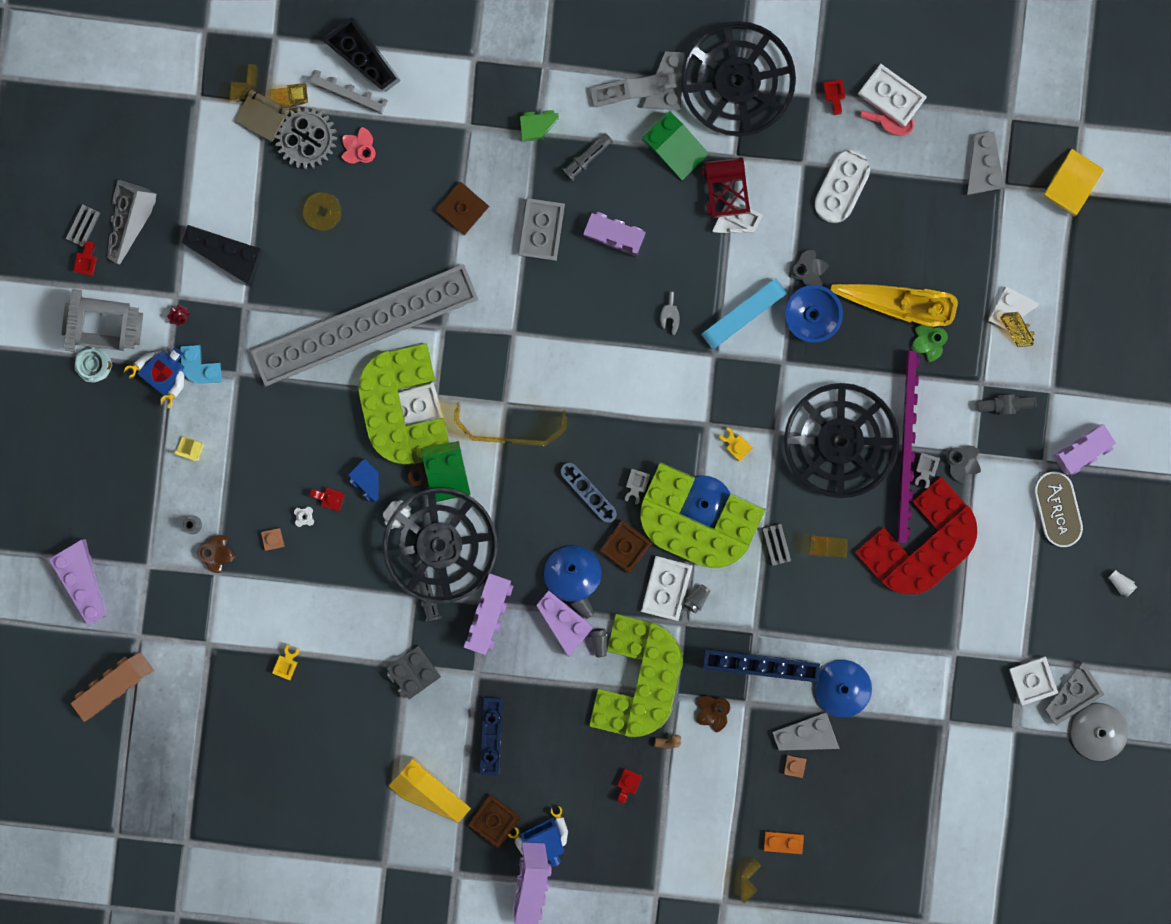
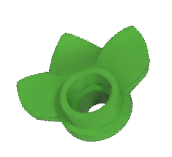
M926 325L917 326L915 331L919 337L915 339L911 349L917 351V353H926L928 362L935 361L943 352L942 346L948 339L947 332L942 328H933ZM935 334L941 335L940 341L935 340Z

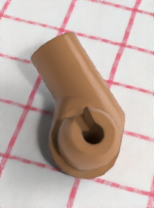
M673 734L671 739L655 738L654 747L664 749L678 748L681 745V736Z

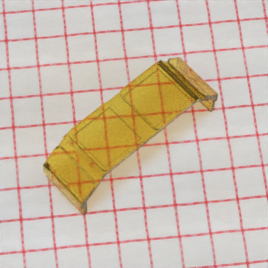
M457 402V408L454 411V422L466 435L468 433L469 439L475 442L502 444L512 442L515 445L546 447L551 440L555 441L567 430L566 410H563L562 427L546 441L473 436L460 421V402Z

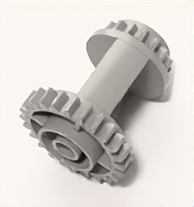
M72 289L70 303H65L62 323V336H65V351L75 352L76 345L124 351V348L134 349L135 345H140L143 313L139 312V308L130 307V303L82 297V290ZM85 311L100 313L102 317H106L108 314L123 316L120 337L83 333Z

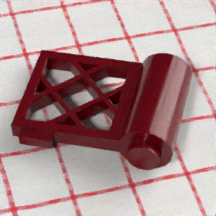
M743 157L705 162V166H701L702 176L703 178L706 177L710 199V202L706 203L708 215L712 214V218L750 214ZM742 181L743 188L739 193L730 188L733 182ZM713 184H721L725 187L720 195L712 190ZM727 190L736 196L731 203L722 198ZM740 198L745 202L746 209L738 210L732 205ZM719 200L728 206L724 212H715V205Z

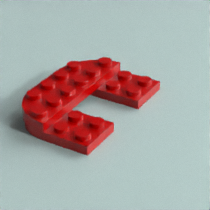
M941 476L912 501L937 530L916 551L909 556L883 527L855 552L879 581L895 592L919 594L931 589L971 553L976 543L977 522L974 513Z

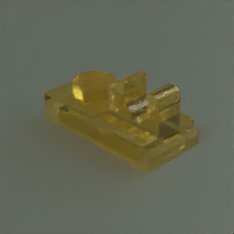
M1019 312L1003 313L1000 319L1016 346H1033V336L1035 333L1028 330L1030 324L1024 322Z

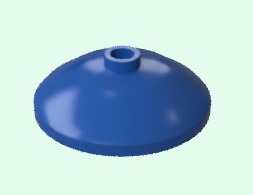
M809 285L800 288L790 297L785 309V319L789 330L797 338L809 343H818L831 338L838 331L843 319V309L840 300L831 290L819 285ZM815 312L816 318H811L809 313Z
M697 476L680 514L715 528L729 498L730 491L724 483L714 477ZM702 501L708 502L707 508L701 507Z
M566 546L558 549L549 557L544 568V579L548 589L556 597L565 601H580L589 597L595 592L601 581L602 571L599 560L590 550L581 546ZM570 567H575V570L572 572L568 569Z
M837 660L821 669L819 682H815L814 692L817 702L823 710L830 715L845 718L860 713L867 706L872 695V683L868 673L859 664L849 660ZM843 686L848 688L846 693L841 692Z

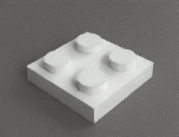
M1046 657L1009 668L1022 706L1058 694Z

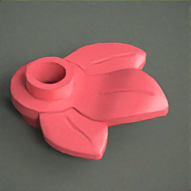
M361 127L358 137L354 135H344L342 137L343 145L347 150L341 156L343 160L351 164L359 161L370 163L374 160L376 152L372 146L373 137L367 129ZM365 150L370 152L368 157L363 156Z

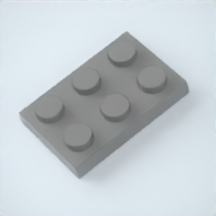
M527 198L519 256L557 261L565 204Z

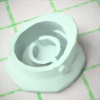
M88 346L76 355L75 371L85 382L101 381L111 371L112 362L110 356L102 348Z

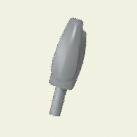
M669 292V303L664 305L661 310L660 323L662 328L665 329L666 319L671 318L673 320L672 335H675L679 327L680 316L677 306H673L674 292Z

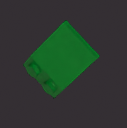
M671 111L667 112L642 137V141L681 181L709 155L705 148Z
M459 441L421 449L430 489H455L471 495ZM435 494L436 502L458 498L449 494Z

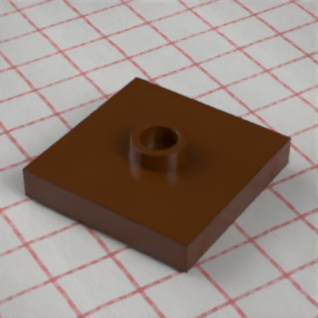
M460 181L436 211L463 235H466L490 206Z
M622 520L599 551L628 573H631L652 545V542Z
M490 794L468 826L494 846L500 848L521 816Z

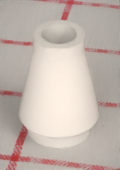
M1117 570L1108 578L1121 596L1124 595L1126 598L1137 588L1134 581Z

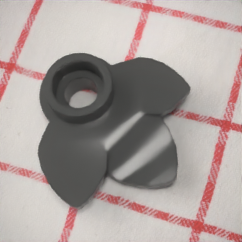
M815 250L803 252L799 261L795 262L791 267L792 276L795 279L802 280L806 286H822L819 276L829 267V264L825 261L815 259ZM798 267H802L804 269V272L802 274H799L797 272Z
M967 445L961 449L951 448L947 452L946 460L951 465L950 473L955 480L963 483L966 474L981 472L980 465L975 459L980 452L979 449ZM955 453L959 456L957 461L952 459V455Z

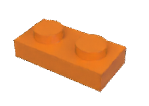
M765 831L764 851L802 854L804 834Z

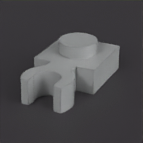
M924 453L920 454L915 470L920 472V476L914 482L916 486L923 479L925 481L924 488L927 489L929 487L930 481L928 477H935L940 458Z
M631 469L626 485L627 488H631V491L626 494L625 501L628 502L629 497L634 495L636 497L635 504L639 503L640 497L638 493L639 491L645 492L650 474Z

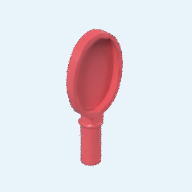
M862 110L860 118L881 123L885 131L897 136L908 135L914 128L912 118L903 128L885 114L882 116Z

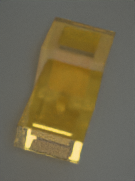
M248 64L247 83L231 82L230 102L232 104L239 102L251 89L253 90L257 86V65Z
M306 83L287 85V88L269 90L270 99L282 105V109L308 103Z
M811 536L809 555L847 558L848 539Z
M755 858L741 871L740 899L743 903L758 891L755 885L748 879L761 867V864Z

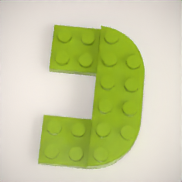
M427 343L379 354L364 368L359 381V395L371 444L385 459L400 465L422 463L421 449L450 443L444 418L406 426L398 390L436 381Z
M660 462L641 506V522L649 539L660 548L703 567L722 568L737 562L747 552L766 509L730 493L715 528H711L680 514L695 477Z
M616 614L607 652L643 661L634 697L598 689L590 727L629 737H640L651 734L661 728L670 717L680 671L683 667V654L674 635L663 626Z

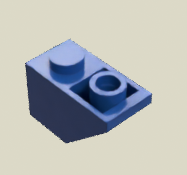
M364 459L349 474L351 477L349 481L356 488L360 486L365 491L363 495L370 502L372 500L378 502L380 500V473Z

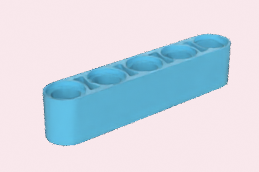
M775 278L701 335L713 350L784 297L787 292Z

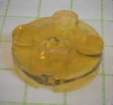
M319 192L307 199L303 209V216L310 227L317 231H328L334 228L341 220L342 208L334 196ZM320 207L328 209L326 216H318L317 213L320 211Z

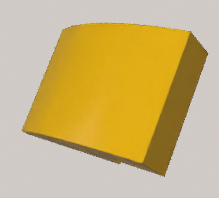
M1071 149L1042 197L1075 217L1104 169Z

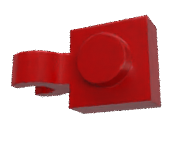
M843 80L823 82L826 103L832 102L834 115L842 114L840 100H845L846 98Z
M85 242L83 254L77 253L73 272L94 275L97 257L92 256L96 243Z
M326 488L325 493L314 489L310 493V497L323 500L321 506L340 511L345 493Z
M624 768L617 784L618 787L622 788L617 799L618 802L625 804L629 792L635 794L642 779L641 775Z

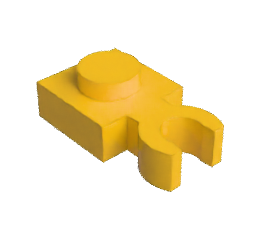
M727 427L726 430L730 434L729 437L724 438L720 434L719 438L723 442L729 443L726 449L740 462L753 447L740 434L735 438L732 429Z
M290 644L285 647V657L279 655L272 674L287 680H291L298 663L293 661V658L300 652V648H297L294 654L290 653Z

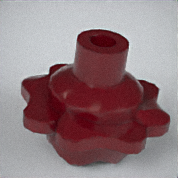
M177 305L170 309L167 318L170 324L179 326L186 323L190 313L187 307Z

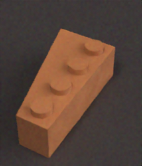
M141 652L129 659L124 657L117 663L118 667L116 669L110 668L102 674L104 676L102 680L96 679L88 685L90 687L89 690L86 692L82 690L74 696L76 700L71 705L84 722L111 704V701L123 695L126 690L139 683L143 677L155 671Z

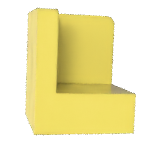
M183 436L174 454L198 461L204 443Z

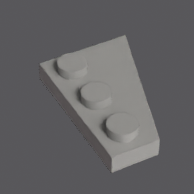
M665 51L656 74L662 70L673 68V83H676L677 87L661 94L646 97L642 108L681 110V72L684 53Z
M994 131L975 135L967 195L1005 188Z
M1082 662L1045 709L1055 726L1105 695L1084 662Z
M826 712L772 732L778 750L840 749Z

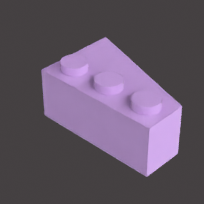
M596 212V214H591L583 236L637 257L646 232L635 226H627L625 222L614 219V221L607 219V215Z
M1101 424L1052 456L1065 475L1071 474L1072 476L1078 473L1084 465L1087 464L1088 466L1097 460L1096 457L1103 453L1105 455L1112 451V446L1116 442L1105 425Z
M550 590L536 605L568 656L574 652L593 628L589 622L551 593Z

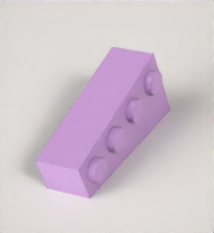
M86 539L53 556L49 561L86 624L89 626L108 616L99 588L97 575L94 571L92 558L88 551Z
M489 573L464 648L484 655L487 654L488 650L492 651L495 642L492 637L494 632L498 633L501 622L498 619L500 614L504 615L507 603H504L506 595H511L513 585L510 584L512 580Z
M522 843L523 858L520 857L519 862L520 875L517 877L513 920L514 924H538L539 920H542L543 911L541 907L545 905L546 897L544 892L548 891L549 883L547 877L551 876L552 868L551 864H548L544 843Z

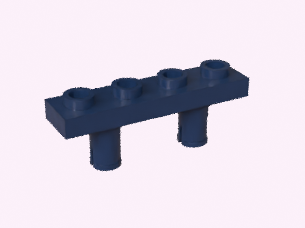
M484 697L480 775L499 776L503 698Z

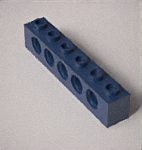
M704 649L702 668L818 683L821 664L819 662Z

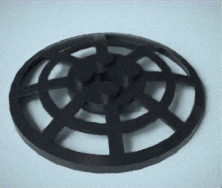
M727 22L707 30L692 44L682 66L681 87L689 110L705 127L726 136H750L770 128L786 112L795 92V66L787 47L770 30L751 22ZM732 29H749L762 34L763 37L757 45L748 41L734 40ZM725 31L726 42L716 46L708 54H705L698 48L710 36ZM769 40L775 43L782 52L787 62L786 67L776 69L772 58L763 50ZM735 47H746L752 49L753 52L748 59L737 57ZM728 48L729 59L722 64L712 59L718 52ZM695 55L703 61L698 72V84L687 86V69L692 56ZM759 55L767 62L770 68L769 71L759 72V69L754 64ZM708 65L717 72L715 81L704 83V72ZM789 74V91L782 105L773 98L777 91L778 76ZM739 75L743 78V83L735 85L732 78ZM772 78L771 91L769 96L759 91L761 80ZM717 90L722 98L716 106L709 100L705 91ZM700 92L704 103L712 110L707 120L695 109L688 93ZM753 97L763 102L758 109L748 113L746 102ZM728 102L738 104L740 115L729 114L722 110ZM768 106L778 111L764 125L755 129L751 128L750 118L759 115ZM718 116L729 120H742L744 131L725 130L716 127L713 123Z
M829 384L810 392L794 407L785 427L784 449L793 473L809 489L828 497L850 498L865 494L883 482L892 470L899 451V430L890 408L874 392L855 384ZM838 389L837 401L826 403L817 409L808 402L811 398L822 392ZM846 390L862 393L871 398L875 403L866 410L856 403L845 401ZM803 407L810 416L803 426L801 436H790L793 420L798 411ZM837 407V418L827 422L820 415L821 412L829 408ZM845 407L855 409L862 415L855 422L845 418ZM880 408L889 420L893 438H881L879 426L872 416ZM815 420L822 427L818 437H807L808 429L812 421ZM867 420L873 428L875 437H864L860 427ZM842 435L846 438L844 446L836 444L837 436ZM790 444H801L803 456L809 465L802 474L793 461ZM807 444H818L821 455L814 462L808 453ZM875 445L870 460L866 462L860 456L863 446ZM881 445H892L889 462L884 471L879 474L872 466L878 458ZM826 460L836 463V475L827 473L819 467ZM854 460L861 467L860 470L854 473L844 475L845 463ZM816 472L824 478L835 480L837 492L821 489L807 479ZM864 473H867L874 480L861 489L851 492L844 491V481L855 479Z
M448 488L423 490L403 501L390 517L383 538V555L391 577L406 593L431 603L458 601L480 588L493 569L498 548L494 524L484 507L471 496ZM435 494L453 495L466 502L459 510L450 506L436 505ZM426 495L428 496V507L417 511L410 518L401 513L412 501ZM472 506L483 517L489 533L477 534L473 523L465 515ZM437 511H446L455 516L449 524L439 522ZM429 512L431 524L426 525L422 529L414 523L420 516ZM395 519H397L404 525L400 535L399 548L388 550L389 534ZM461 520L468 527L471 536L461 537L455 529ZM410 529L418 535L416 545L405 547V538ZM437 540H442L444 543V547L440 551L434 548V543ZM490 541L489 558L485 569L481 571L474 566L478 555V542ZM472 543V553L469 561L460 556L462 545ZM417 553L422 561L417 570H414L410 565L406 555ZM401 556L405 568L412 575L407 585L396 574L390 558ZM455 562L463 567L459 573L448 578L446 567ZM428 566L438 568L439 580L422 576ZM468 572L478 577L475 583L466 590L455 595L451 594L449 584L460 580ZM419 580L430 585H442L444 597L426 596L413 589Z

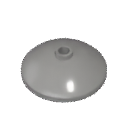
M1103 703L1090 704L1081 709L1073 718L1070 728L1071 741L1075 749L1084 757L1094 761L1109 760L1118 755L1126 745L1128 739L1127 722L1124 716L1110 705ZM1100 730L1105 731V734L1102 737L1099 736Z

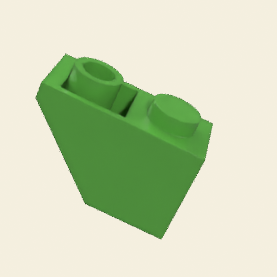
M547 110L539 115H535V112H526L524 116H520L522 141L542 140L559 120L558 113H554V110Z

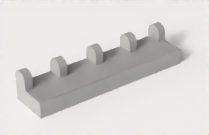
M319 70L313 75L310 81L312 85L379 114H383L388 100L384 99L381 104L371 99L372 93L368 92L366 97L353 92L354 85H350L349 89H346L336 84L337 78L335 77L332 78L331 82L320 78L321 71Z

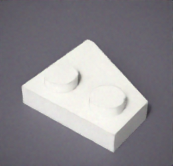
M728 198L727 202L731 203L732 199ZM736 201L732 205L738 210L746 209L744 205ZM727 205L724 206L722 212L728 207ZM750 209V214L719 217L712 232L754 233L763 215Z
M1005 287L988 321L1005 330L1038 307L1039 303Z

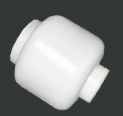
M402 500L392 501L383 512L386 525L393 512L403 502ZM407 505L401 511L407 518L411 517L410 506ZM395 519L391 529H401L404 525Z

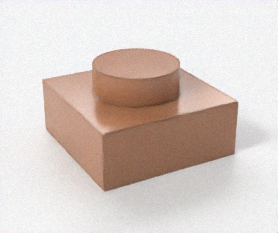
M281 528L261 532L265 551L285 547Z
M787 755L784 775L803 778L806 758Z

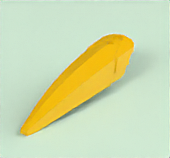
M832 284L831 286L833 293L853 302L907 322H916L931 327L950 325L955 319L958 300L953 294L930 289L920 290L875 284Z

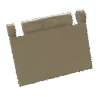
M251 89L235 122L273 142L285 117L289 113V109L284 108L282 110V105L260 93L256 94V91Z

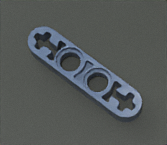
M573 463L564 464L561 468L563 478L601 520L607 523L614 521L617 513L608 500ZM565 467H573V473L576 476L578 473L581 475V477L575 480L574 484L570 482L573 479L571 475L565 476ZM585 480L588 483V488L585 491H579L577 489L578 481ZM597 494L600 496L601 501L598 505L590 503L591 495ZM604 501L607 503L604 507L607 510L611 509L613 511L611 519L608 517L605 519L603 517L605 513L602 510L600 512L596 510Z

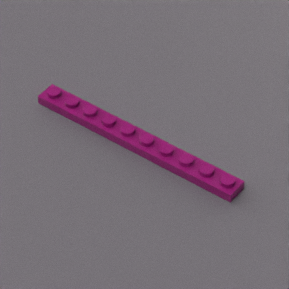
M907 351L897 528L898 543H907L911 533V529L907 528L908 520H911L912 510L908 509L909 501H912L913 496L910 482H913L914 471L911 470V463H914L915 452L912 451V443L915 444L916 432H913V424H916L917 413H914V405H917L918 402L915 386H918L919 383L916 367H919L920 356L917 355V351Z

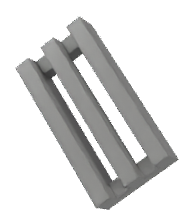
M82 204L66 239L84 247L101 213ZM85 210H86L87 213H86V215H85V218H84V220H83V222H82V224H81V226H80V228H79V230H78V232H77L75 238H72L73 235H74V233H75V231H76V229H77V227H78V225H79V223H80V221H81V219H82V216H83V214H84V212H85ZM93 213V214H94L93 219H92V221H91V223H90V225H89V227H88V229H87V231H86V233H85V235H84L82 241L80 242V241H79L80 236H81V234H82V232H83V230H84V228H85V226H86V224H87V222H88V220H89L91 214Z
M782 524L763 528L772 566L791 561ZM775 529L779 530L786 556L784 559L782 558ZM768 531H771L779 559L777 561L774 558Z

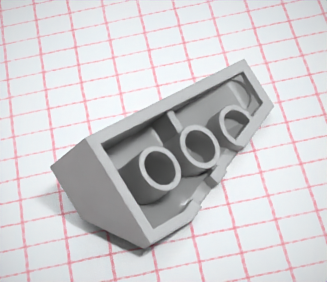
M122 180L117 181L112 204L115 205V215L111 216L113 232L109 235L108 259L116 264H121L152 212L156 202V193Z

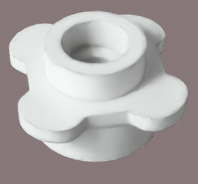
M311 507L295 509L296 526L301 527L306 524L311 526L314 524V519H312L313 509Z

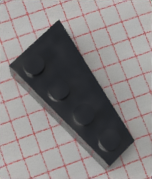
M349 18L322 39L324 43L330 46L382 91L387 92L401 81L357 19Z
M187 225L182 240L184 245L247 285L252 286L263 253L261 248Z

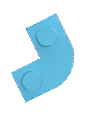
M200 345L180 347L183 353L181 356V363L184 366L183 373L189 380L199 384L222 382L221 363L202 364Z

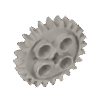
M306 106L304 112H302L298 107V113L296 114L290 110L291 116L285 117L286 121L282 123V128L278 130L280 135L275 136L276 139L280 140V142L276 143V146L282 147L278 151L279 154L286 153L283 159L287 160L290 158L289 164L292 165L296 162L297 168L303 164L304 168L307 169L308 164H311L314 169L316 162L322 166L321 160L328 161L326 155H333L330 148L337 147L332 143V141L338 140L337 137L332 136L337 130L330 129L334 123H327L329 120L328 115L322 118L323 111L316 114V108L309 112ZM302 120L308 122V126L305 129L298 128V124ZM294 128L305 136L309 134L311 140L321 144V147L315 146L308 140L303 142L304 139L291 130ZM316 131H324V137L316 139L314 137ZM291 137H297V144L290 146L288 140ZM307 147H314V153L312 155H305V149Z

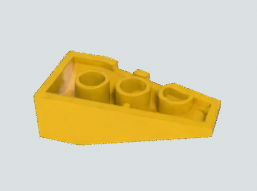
M415 757L389 785L402 799L457 823L471 809Z

